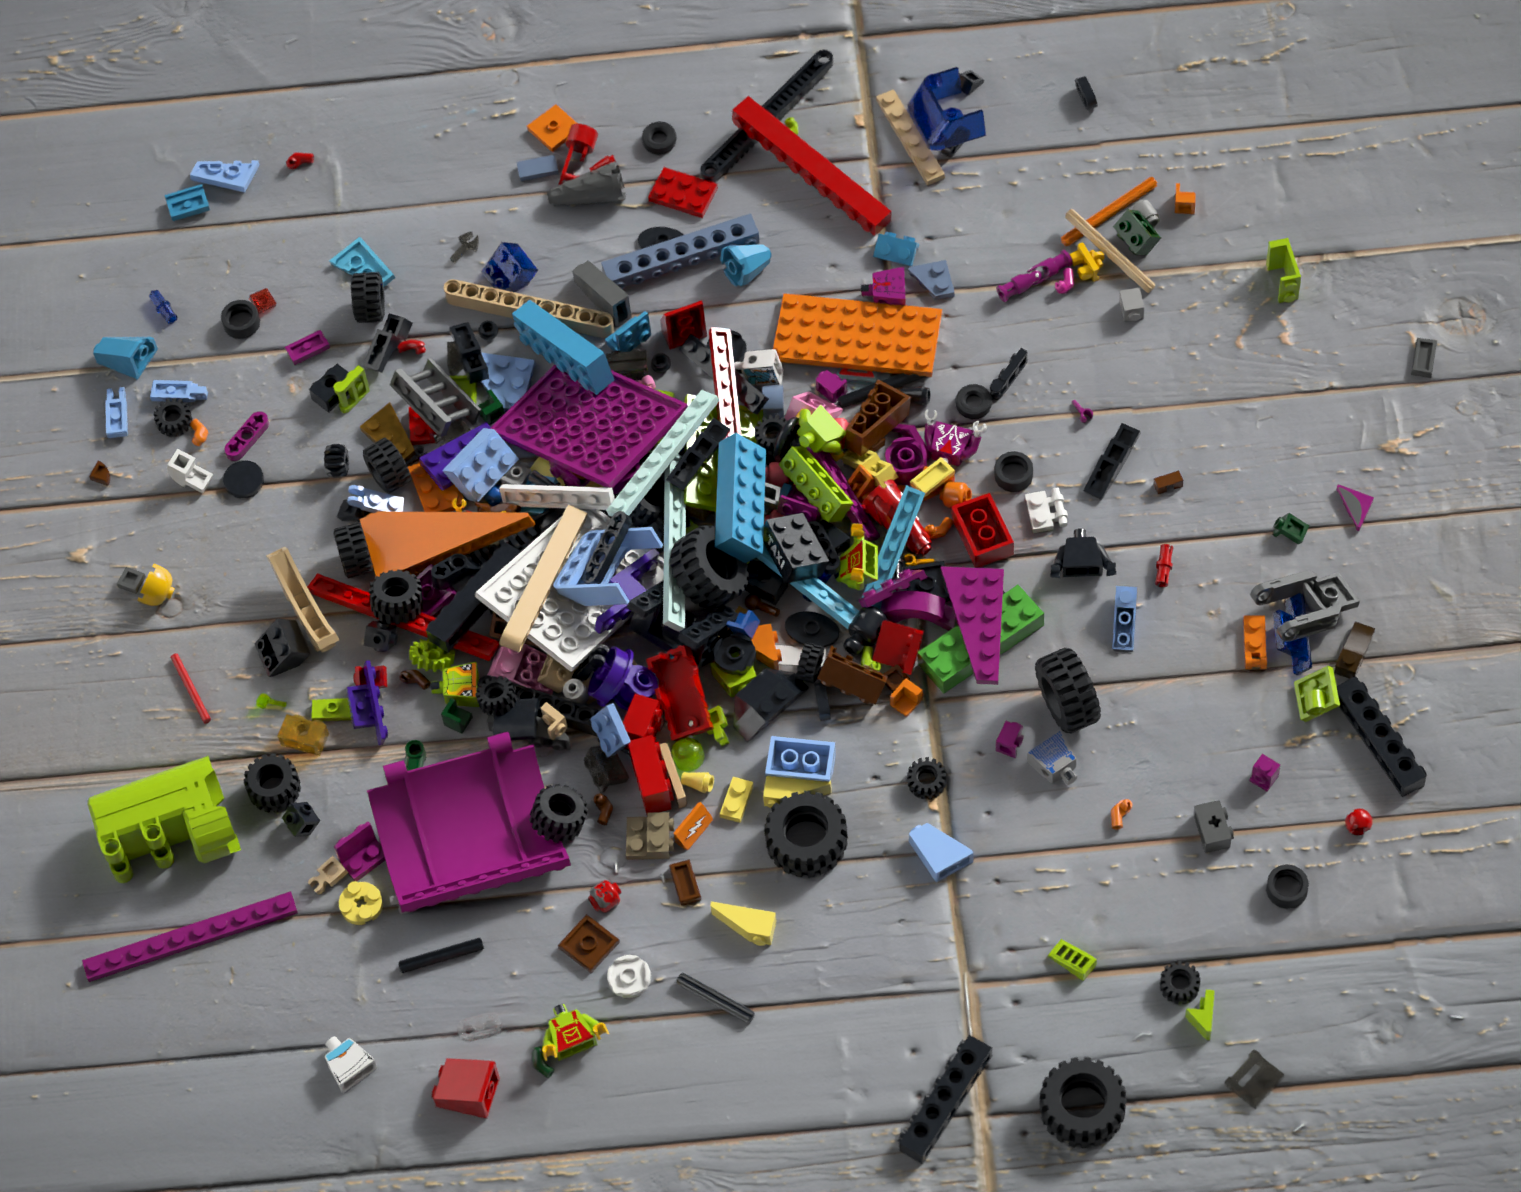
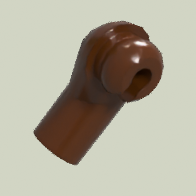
M416 669L405 670L399 674L401 682L405 684L417 683L423 690L427 689L431 684Z
M598 793L593 798L594 803L600 810L597 822L601 825H607L613 811V805L605 795Z

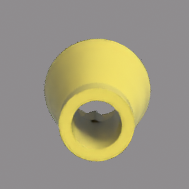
M683 772L681 784L702 793L711 792L714 785V776L710 775L709 772Z

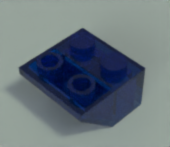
M501 242L481 272L494 288L517 292L531 282L538 269L518 243Z

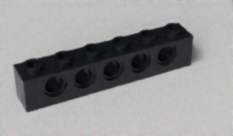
M1356 676L1337 685L1340 709L1403 798L1424 787L1427 777L1425 769L1417 764L1411 749L1405 747L1400 733L1395 732L1391 727V721L1388 716L1383 715L1379 710L1378 702L1370 697L1366 685L1360 682ZM1356 700H1357V701H1360V702H1362V703H1361V704H1356V703H1354L1353 701H1356ZM1366 717H1371V718L1374 719V720L1369 721V720H1366L1365 718H1366ZM1376 734H1383L1385 737H1378ZM1392 750L1397 752V754H1390L1388 751ZM1405 767L1409 771H1402L1400 768Z
M971 1035L966 1040H961L956 1049L958 1053L954 1059L950 1058L945 1066V1073L943 1076L939 1075L933 1084L934 1090L931 1094H926L921 1103L923 1107L919 1113L915 1112L910 1119V1127L907 1131L903 1130L898 1138L899 1151L921 1164L927 1159L992 1057V1047ZM965 1059H970L973 1061V1063L970 1065H965L962 1063V1061ZM953 1077H958L961 1079V1081L958 1083H953L950 1081V1079H952ZM942 1095H947L950 1097L947 1101H941L939 1099V1097ZM930 1113H935L938 1115V1117L935 1119H929L927 1115ZM919 1131H923L926 1133V1135L921 1138L917 1137L915 1134Z

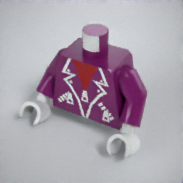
M927 409L925 411V418L928 421L925 424L924 440L927 450L932 453L933 460L937 461L941 457L949 465L960 466L963 461L976 454L982 438L980 435L987 430L986 424H983L981 430L977 429L979 421L973 423V430L939 421L933 424L938 416L937 411L935 410L933 418H929Z

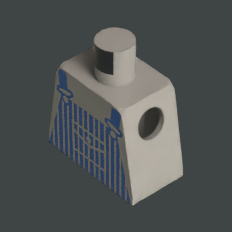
M1061 731L1027 752V763L1050 783H1055L1061 778L1067 785L1076 781L1077 776L1073 770L1076 768L1077 759Z

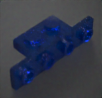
M1298 593L1285 600L1286 612L1280 609L1273 612L1277 650L1292 657L1293 673L1295 675H1300L1312 668L1309 636L1284 642L1277 633V627L1287 621L1294 620L1295 617L1306 614L1304 595Z

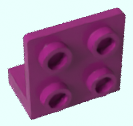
M369 821L357 826L353 833L341 838L334 846L340 864L347 870L348 875L355 882L385 861L382 846L376 839Z

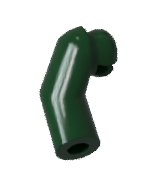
M543 1046L535 1047L531 1053L532 1066L546 1078H550L554 1073V1069L545 1063L542 1051Z

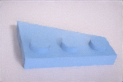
M259 160L252 161V163L234 161L233 164H223L221 161H197L190 174V179L196 182L245 192L260 166Z

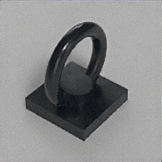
M798 417L788 420L781 432H777L774 439L777 438L773 455H771V451L766 454V465L769 466L771 462H781L791 447L801 446L799 443L800 436L797 434L801 427ZM793 428L791 445H787L788 449L784 451V442Z

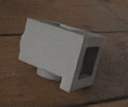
M524 462L515 463L506 472L505 476H502V485H526L529 474H531L530 467Z

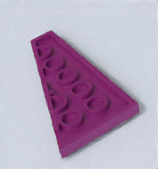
M941 567V573L944 577L954 614L968 652L976 683L998 685L1004 569Z

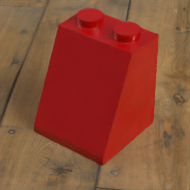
M446 1058L445 1064L441 1065L438 1078L440 1080L438 1086L435 1085L432 1090V1098L436 1107L487 1119L500 1080L495 1061Z

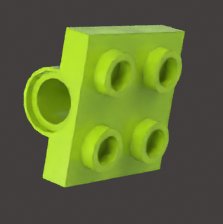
M1326 666L1294 682L1300 719L1307 722L1340 706L1332 667Z

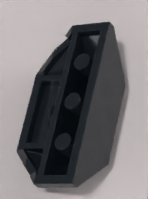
M765 668L735 695L733 728L747 743L809 689L802 680L796 678L797 676L794 672Z

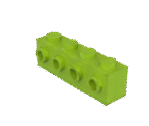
M791 447L780 462L779 466L785 476L794 482L796 488L807 497L811 505L819 508L821 517L825 521H841L854 504L805 447Z

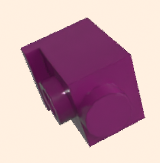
M828 370L819 373L815 379L816 390L833 404L838 401V397L848 392L847 381L845 379L841 381L838 375L832 374Z
M1005 721L996 740V751L1016 759L1017 747L1021 746L1024 735H1022L1023 726L1017 722Z
M1261 754L1253 765L1252 776L1249 781L1268 792L1279 777L1281 764Z

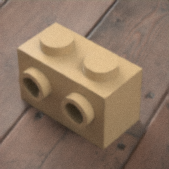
M548 654L537 682L556 693H560L563 691L565 683L573 679L572 675L579 665L570 672Z

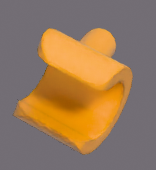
M906 554L904 556L905 561H912L905 563L906 567L934 563V559H916L913 554Z

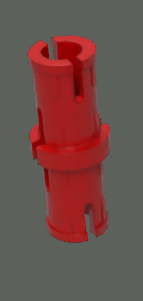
M1170 544L1160 545L1159 560L1156 562L1157 575L1155 581L1156 586L1159 584L1158 587L1168 586L1169 573L1173 567L1171 561L1174 549Z

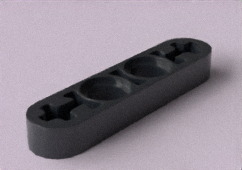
M616 512L607 525L583 572L582 580L586 584H601L632 523L631 517L625 512ZM615 536L614 541L608 544L610 538ZM606 554L605 559L599 563L601 556Z

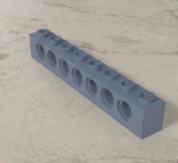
M750 213L601 262L602 272L623 289L632 284H640L650 278H658L671 271H679L681 268L689 265L694 266L708 259H716L721 255L722 248L755 245L759 243V231Z

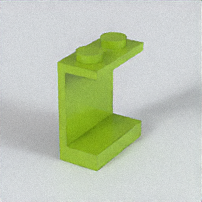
M1289 239L1269 241L1266 260L1268 271L1284 268L1286 277L1280 278L1278 302L1289 303L1298 300L1301 275Z

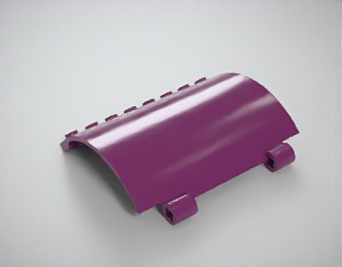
M504 732L487 737L489 749L410 771H407L404 760L383 766L388 785L369 789L367 794L388 871L402 913L413 912L424 906H435L442 901L456 900L460 896L477 894L485 889L499 888L503 884L520 882L528 877H538L546 872L560 871L565 867L571 866L569 856L562 842L554 843L551 839L549 841L545 840L543 835L540 837L537 834L538 831L533 830V823H530V812L535 798L540 790L545 788L534 745L513 750L509 733Z

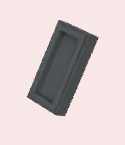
M1417 337L1411 375L1432 377L1437 340Z

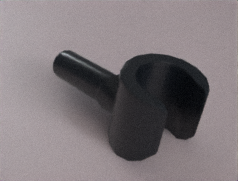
M423 446L417 447L415 456L405 462L407 467L416 461L419 462V458L428 453L422 454L424 452Z

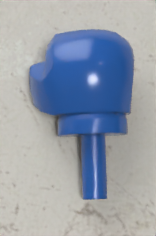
M497 484L484 495V500L492 507L503 502L499 489L501 486Z

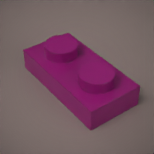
M321 330L285 346V350L294 366L330 349L329 343Z

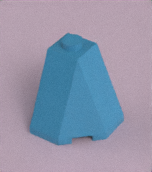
M103 337L100 343L95 345L93 354L97 364L138 380L158 348L155 339L152 337Z

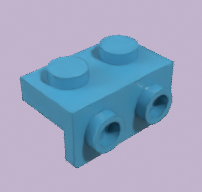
M885 231L884 235L878 234L873 257L913 266L916 250L920 245L915 242L916 238L904 236L903 239L896 238L897 234Z

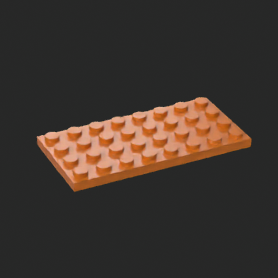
M783 294L773 349H776L780 362L894 374H917L919 376L932 377L942 309Z

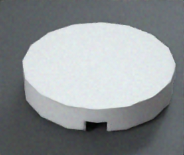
M625 955L617 958L609 967L607 981L610 989L616 995L622 998H634L647 990L651 982V972L648 964L640 959V957Z

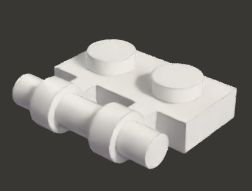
M1053 488L1051 490L1052 497L1048 498L1045 491L1025 494V502L1033 533L1053 530L1054 522H1059L1060 527L1068 525V514L1064 510V498L1060 494L1059 488ZM1055 506L1056 512L1050 513L1049 507Z

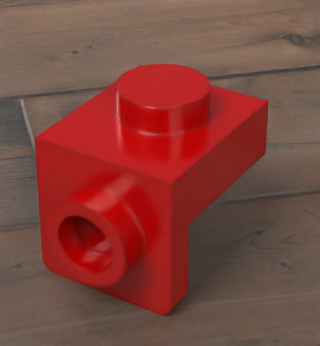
M384 665L375 666V686H378L379 689L387 688V667ZM356 666L355 673L353 674L356 686L366 685L361 666Z

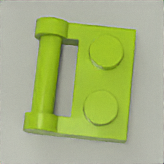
M359 365L354 370H351L342 382L335 383L333 387L340 401L339 408L342 413L350 412L370 391L365 370ZM347 390H348L349 396H350V398H349L348 400H347L346 393H345Z

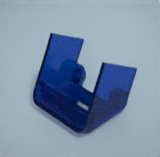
M958 67L925 77L907 104L908 113L925 144L933 151L986 136L982 109L963 115L961 110L954 107L943 110L938 100L962 93Z

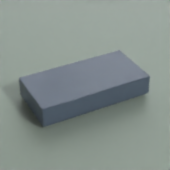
M555 155L517 162L520 182L559 174Z

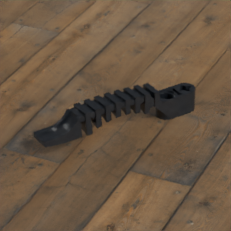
M550 508L532 518L535 522L533 527L525 529L523 533L522 531L515 533V538L512 535L508 536V542L506 543L522 552L521 545L538 538L563 516L566 509ZM503 539L500 540L498 547L495 543L492 544L491 551L485 547L482 549V554L477 549L471 557L463 554H454L434 565L431 569L433 587L437 590H445L471 575L475 576L482 564L487 562L493 556L494 551L501 547L505 541Z

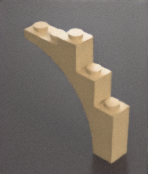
M283 547L266 555L286 599L291 603L314 649L317 652L320 650L321 652H326L336 645L335 643L339 641V638L314 601L288 548Z

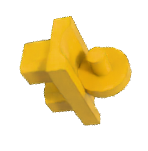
M1083 242L1079 243L1077 250L1069 254L1072 258V266L1083 264L1082 267L1078 268V275L1082 281L1089 278L1093 282L1098 281L1097 273L1099 268L1103 267L1102 261L1105 259V255L1101 251L1095 252L1094 249L1089 252Z

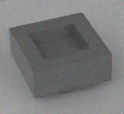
M126 567L117 582V586L137 594L146 576L140 571Z

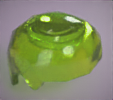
M690 737L682 738L674 743L671 748V756L678 769L692 771L698 769L703 764L705 754L698 740Z

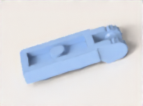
M119 387V399H113L114 392L112 388L107 389V400H105L106 435L108 438L128 436L125 388Z
M349 486L348 492L356 495L348 497L347 503L351 506L353 505L361 508V510L373 513L378 511L403 512L404 498L367 488L364 489L363 486Z

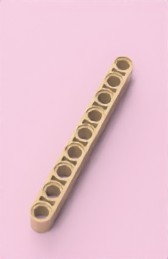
M453 279L445 282L443 287L446 301L450 305L513 318L512 313L528 300H531L577 333L600 338H607L614 333L613 318L607 312Z
M570 505L567 506L501 636L499 645L518 653L521 651L586 521L588 512Z

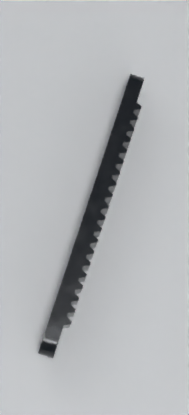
M828 50L816 52L762 107L778 120L780 118L783 119L784 114H788L789 109H793L795 103L798 104L800 98L803 99L805 93L808 94L810 88L813 89L814 85L818 84L819 80L823 79L824 75L832 68L834 63L833 54ZM826 57L829 59V61L826 63L819 62V59ZM739 128L701 165L702 179L711 182L717 181L724 173H728L729 168H733L734 163H738L739 158H743L744 153H748L749 149L753 148L754 144L758 143V141L751 139L746 131ZM707 169H714L716 171L711 175L705 173Z

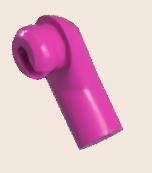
M1072 268L1064 269V280L1055 283V289L1058 293L1065 294L1074 286Z

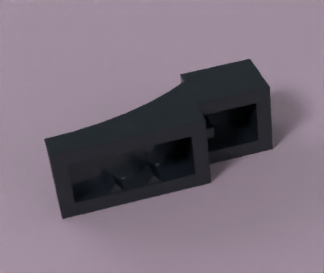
M389 313L383 330L377 329L363 367L383 373L392 353L402 341H406L413 322L404 317Z
M469 322L449 327L469 383L472 384L489 379L488 367L481 354V347Z

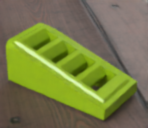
M1062 939L1048 954L1049 958L1082 981L1097 966L1096 958ZM1062 947L1066 949L1061 956L1056 955ZM1069 952L1072 953L1068 960L1064 959ZM1078 957V961L1073 964L1072 961ZM1082 962H1085L1086 964L1082 968H1080V964Z

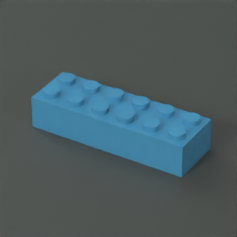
M528 300L512 313L515 321L513 324L520 333V341L525 346L529 345L536 354L544 356L548 363L555 364L562 373L566 372L573 381L580 382L584 389L587 391L591 390L597 395L614 381L603 351L533 301Z
M734 433L719 442L715 547L747 563L763 554L766 449L740 434Z

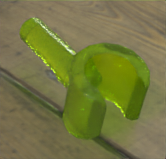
M265 693L260 694L256 700V706L265 709L268 704L281 707L287 706V702L274 700Z

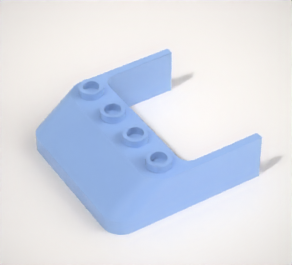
M652 527L629 528L601 584H586L582 580L583 572L605 530L589 531L580 539L553 586L558 594L584 606L628 604L629 599L618 583H608L609 579L616 572L628 551L633 549L662 548L663 544ZM615 536L610 538L608 544L614 541ZM606 554L601 556L599 563L605 559Z

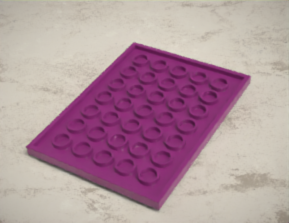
M554 364L490 429H495L503 440L599 485L613 488L672 428L687 409L688 404L612 370L614 381L596 395L591 390L587 391L584 389L580 382L573 381L566 372L562 373Z

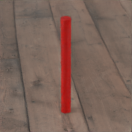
M177 653L171 655L170 658L203 723H209L211 718Z

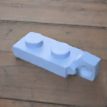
M154 380L150 394L151 401L166 402L165 399L168 398L170 402L172 398H176L177 402L179 399L183 402H195L196 399L207 400L208 397L206 386H198V384H194L192 381Z

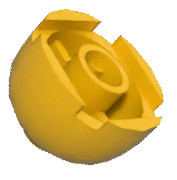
M154 563L152 567L156 569L154 572H149L140 592L144 596L137 599L138 602L149 606L162 604L166 598H171L175 588L171 587L173 579L169 571Z

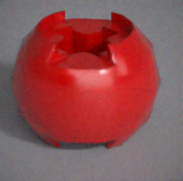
M1354 809V812L1347 814L1345 819V826L1353 835H1363L1373 825V818L1364 809Z

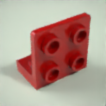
M884 620L873 655V661L893 667L898 664L903 669V673L911 675L918 656L917 652H919L924 631Z

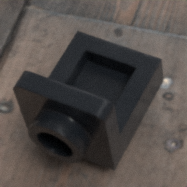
M347 499L343 500L337 518L341 521L357 520L360 523L359 519L373 512L351 506L347 503Z

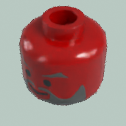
M603 880L590 889L588 899L597 912L599 910L601 912H608L620 903L619 895L622 892L615 882L611 884L609 881Z

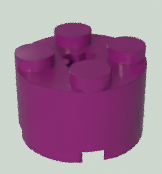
M911 437L895 439L885 452V462L892 464L898 476L894 480L897 485H910V481L923 471L924 466H927V455L924 445L916 442Z

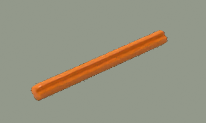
M1149 177L1086 221L1093 228H1096L1157 186V181L1153 177ZM1073 228L1061 236V242L1065 246H1069L1084 235L1077 228Z

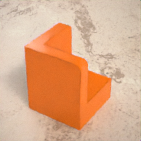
M1176 183L1175 213L1195 214V193L1180 192V183Z
M906 678L890 695V706L907 717L923 700V690Z

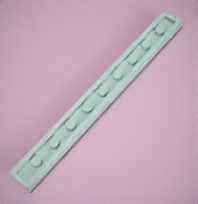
M679 454L676 455L665 469L663 624L678 632L685 629V595L681 587L679 588L676 584V578L673 577V568L670 567L672 559L670 555L675 542L686 535V505H684V491L669 483L666 479L682 458Z

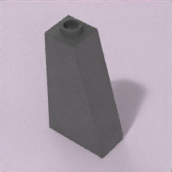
M589 260L579 264L572 270L574 282L600 311L607 312L612 316L615 328L632 318L627 293Z

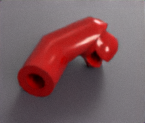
M294 153L286 160V165L289 169H296L302 163H313L314 154Z
M409 339L398 345L399 353L414 348L417 355L426 352L423 341Z

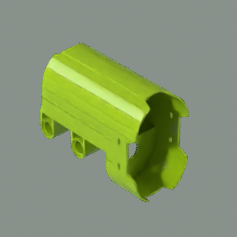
M209 756L89 797L87 801L101 851L109 863L114 878L119 883H127L133 877L130 860L149 853L152 854L159 868L166 869L171 867L174 863L171 846L191 839L198 861L204 864L241 851L226 808L218 806L224 800V796L215 770L212 769ZM161 854H167L166 856L159 858ZM126 868L124 871L118 872L119 869Z

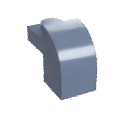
M763 385L762 392L769 398L763 407L764 417L767 420L769 415H772V418H775V415H779V419L784 417L783 385Z

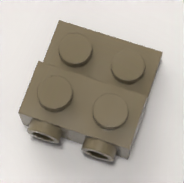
M669 812L648 813V817H627V860L670 859V851H674V838H670V831H674V818H670Z

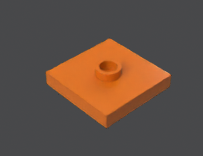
M555 104L528 124L527 130L551 152H554L566 142L570 126L577 122Z

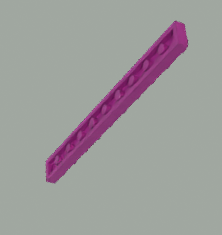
M290 891L84 959L82 962L88 982H92L298 914Z

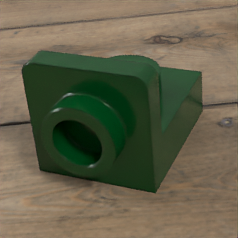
M1288 513L1283 517L1277 518L1273 525L1275 529L1272 535L1277 537L1282 534L1299 545L1303 542L1310 525Z

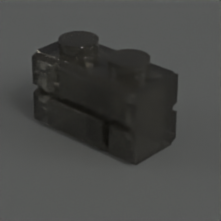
M633 349L630 352L616 350L606 354L610 369L632 380H642L644 376L649 375L646 350Z

